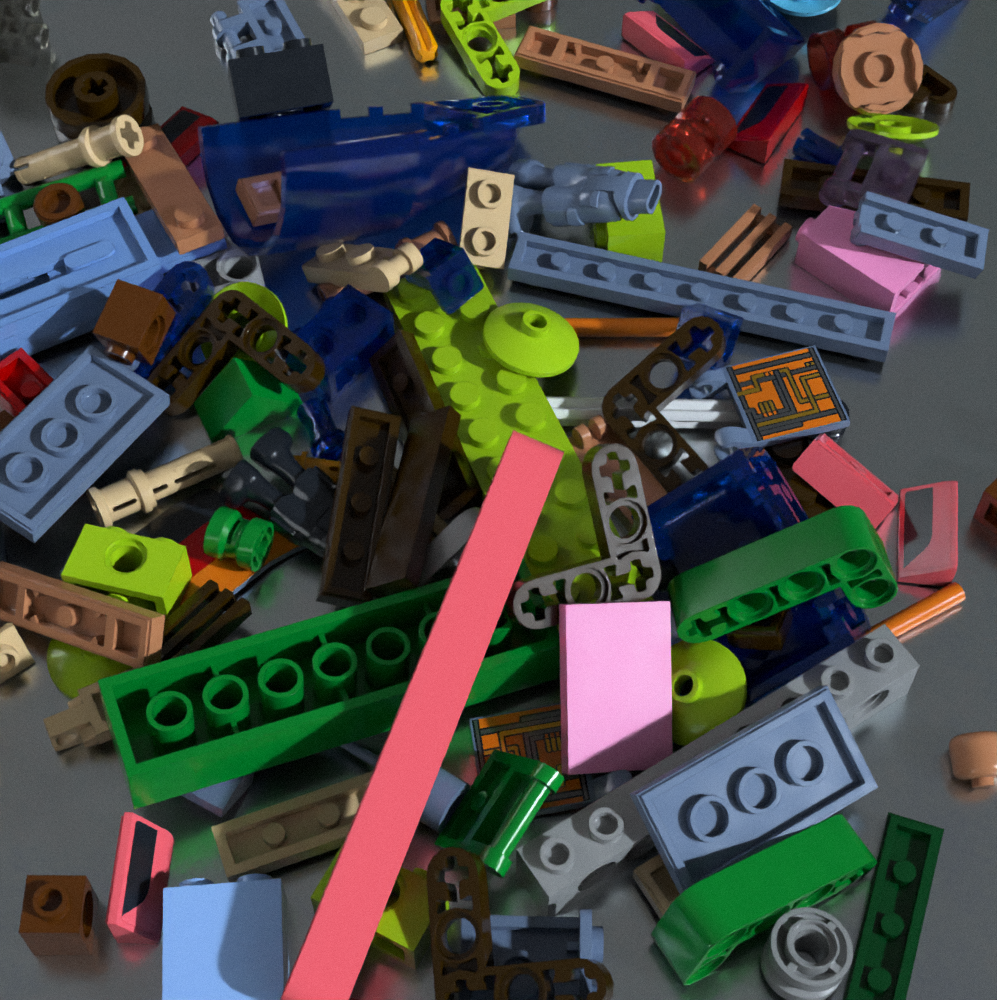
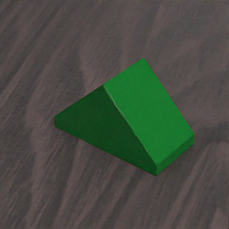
M235 357L193 403L211 444L224 439L227 435L235 438L305 411L304 404L298 393L288 389L258 363Z

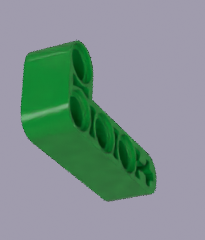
M845 505L832 508L682 572L669 582L667 592L679 638L689 643H701L721 637L841 587L855 607L862 609L880 607L890 602L896 596L898 585L883 541L869 518L861 508Z
M842 814L834 815L695 883L671 903L653 929L651 937L685 986L691 985L718 968L738 944L773 927L777 920L790 910L811 907L850 887L868 874L877 864V860Z

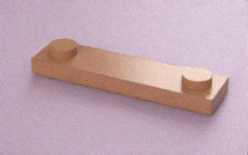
M529 25L514 54V59L519 68L680 114L696 80L695 71Z
M159 124L140 127L144 138L142 152L135 157H121L180 255L225 238L222 224Z
M4 561L0 562L1 621L12 622L15 626L137 669L160 662L165 615Z

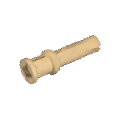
M127 114L116 116L111 124L103 127H98L97 125L85 127L76 139L27 156L18 157L14 162V168H20L25 165L28 168L15 171V176L22 185L31 186L36 182L86 165L99 168L120 156L127 158L138 156L144 147L142 131L138 123Z
M227 435L224 439L182 455L149 471L143 472L141 469H131L127 471L126 478L100 489L91 486L86 490V493L100 526L105 528L113 526V522L140 510L145 514L153 511V508L157 506V500L235 467L240 460H243V457L233 436Z

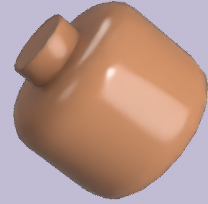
M978 731L954 736L949 742L953 775L960 781H971L972 788L995 786L994 778H997V731Z

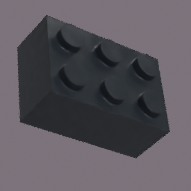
M311 38L286 41L283 43L281 51L265 53L264 46L239 49L235 51V59L228 60V79L238 129L325 115L334 102L323 44L312 45Z

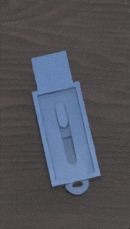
M121 197L0 244V361L19 348H22L31 356L94 330L117 279L163 294L166 300H169L163 274L171 271L181 263L196 261L226 249L227 243L225 238L180 255L153 209L134 216L125 198Z

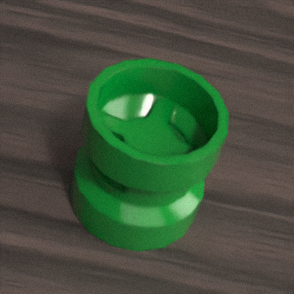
M226 506L219 507L210 519L205 532L204 553L221 561L228 557L236 560L237 565L241 568L256 572L264 565L272 548L275 532L274 524L258 517L247 520L235 509Z

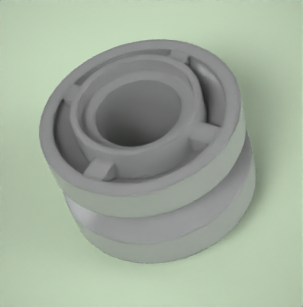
M811 907L792 909L777 920L761 952L763 975L769 986L786 1000H826L835 992L850 968L853 959L852 941L845 927L831 914ZM795 949L807 950L816 958L817 963L803 960Z

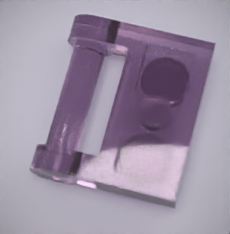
M862 129L850 130L842 143L843 154L832 177L826 179L819 192V198L826 206L831 205L840 208L847 205L858 209L860 199L866 191L908 204L925 165L929 150ZM866 156L874 158L863 184L852 182V176L860 159Z

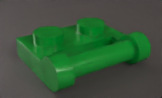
M494 749L434 844L441 850L448 847L470 850L480 857L488 872L499 878H504L513 863L509 859L510 855L549 793L556 794L565 778L557 770L541 761Z

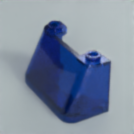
M760 446L742 448L735 451L647 506L658 557L664 561L671 560L679 574L809 519L775 461ZM841 587L791 607L793 623L782 651L734 648L729 645L725 635L718 637V642L734 653L744 669L747 680L745 705L870 633L871 625L864 609L855 607Z

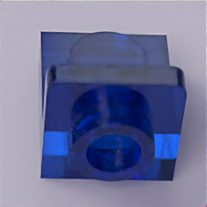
M434 238L419 250L423 257V265L411 275H404L408 282L431 291L441 310L447 314L455 312L484 287L464 248Z

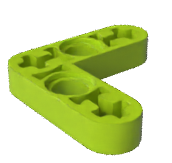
M441 0L440 19L442 25L480 90L487 98L494 101L509 100L517 93L520 79L519 66L493 22L546 0H506L503 2H495L493 0ZM459 7L462 12L467 11V26H465V20L461 13L453 11V8ZM482 37L489 40L492 46L486 51L479 52L471 49L468 43L473 38ZM495 62V69L501 78L507 77V82L502 83L498 78L492 79V63Z

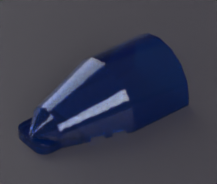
M489 95L466 99L410 103V112L383 114V106L377 105L367 106V116L341 118L340 109H326L198 127V136L205 181L222 226L231 241L249 256L271 255L390 234L465 190L469 167L494 172L503 167L511 158L521 128L545 123V102L514 95ZM281 171V207L277 222L253 227L235 191L237 181L242 178Z

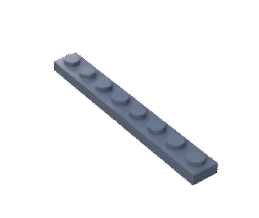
M521 231L508 266V280L680 318L709 317L721 327L807 346L815 345L816 348L884 363L896 316L894 312Z

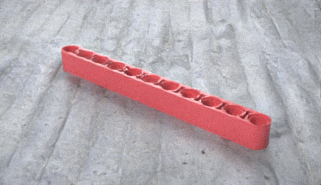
M513 430L280 1000H349L559 468L564 451Z

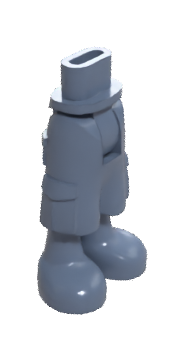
M519 159L512 163L508 170V174L515 175L508 238L517 239L520 231L529 233L535 214H544L546 222L555 227L582 226L585 223H610L621 221L622 218L626 221H633L639 214H653L662 194V184L660 180L644 179L641 173L617 170L612 166H594L565 162L551 169L546 168L535 159Z

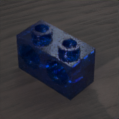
M349 284L335 297L331 296L326 299L319 308L318 313L309 322L293 331L294 334L306 342L323 359L325 364L324 378L312 392L331 405L371 367L368 359L395 334L393 313ZM290 353L285 359L286 363L300 374L307 367L296 360Z

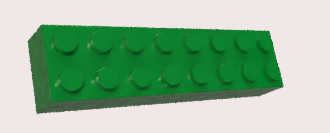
M524 558L514 582L531 576ZM452 578L98 680L104 715L134 810L390 731ZM528 590L529 600L521 603V609L536 616V606L545 602L541 595L533 594L531 590ZM504 605L464 707L557 679L560 672L559 631L556 625L543 629H530L515 624L508 617Z

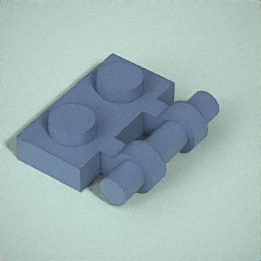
M284 0L237 1L238 15L228 18L225 12L217 11L210 17V22L213 26L212 35L217 44L225 48L227 63L229 59H235V51L239 49L264 46L265 53L281 51L283 43L286 41L305 38ZM250 34L253 40L242 44L240 38Z

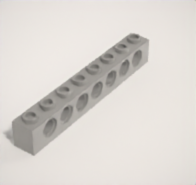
M883 624L516 849V875L544 916L557 915L658 851L630 793L818 686H828L849 730L908 694L920 665L886 624Z

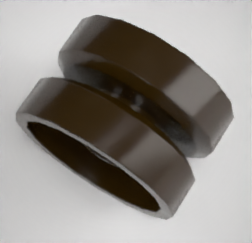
M109 53L80 56L69 60L54 71L46 84L45 102L49 116L54 124L53 130L58 145L78 138L85 127L91 125L103 127L111 124L112 120L119 115L127 114L138 123L139 127L155 124L153 110L149 104L146 80L139 67L125 57ZM120 156V157H117V158L112 159L111 162L116 161V160H119V159H121V161H123V158ZM86 165L80 168L91 169L94 167Z

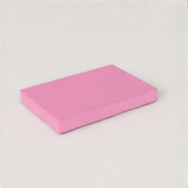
M670 601L559 604L562 773L576 775L606 773L618 770H647L673 754Z

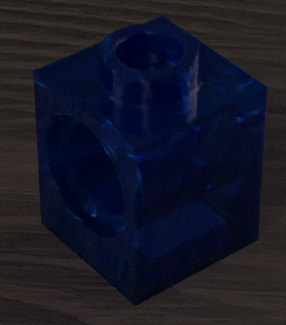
M701 303L683 307L676 330L693 317L704 316L712 318L719 324L725 335L726 347L721 358L709 369L715 371L720 369V367L729 365L744 318ZM696 331L691 336L695 344L688 352L683 354L679 346L672 352L679 356L680 359L690 362L688 356L697 348H702L706 352L712 349L713 345L710 337L714 333L710 331L708 334L703 335Z

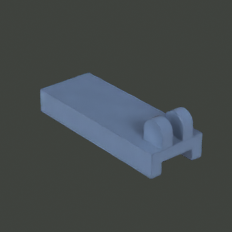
M866 191L860 199L858 210L854 214V227L851 230L850 241L854 245H868L974 279L984 270L989 229Z

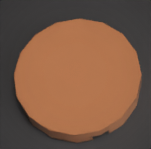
M873 23L854 30L840 43L833 58L832 77L837 93L848 107L863 115L882 116L902 109L909 103L908 101L913 97V94L918 91L922 82L923 60L918 45L912 38H908L905 33L901 32L902 29L893 24Z

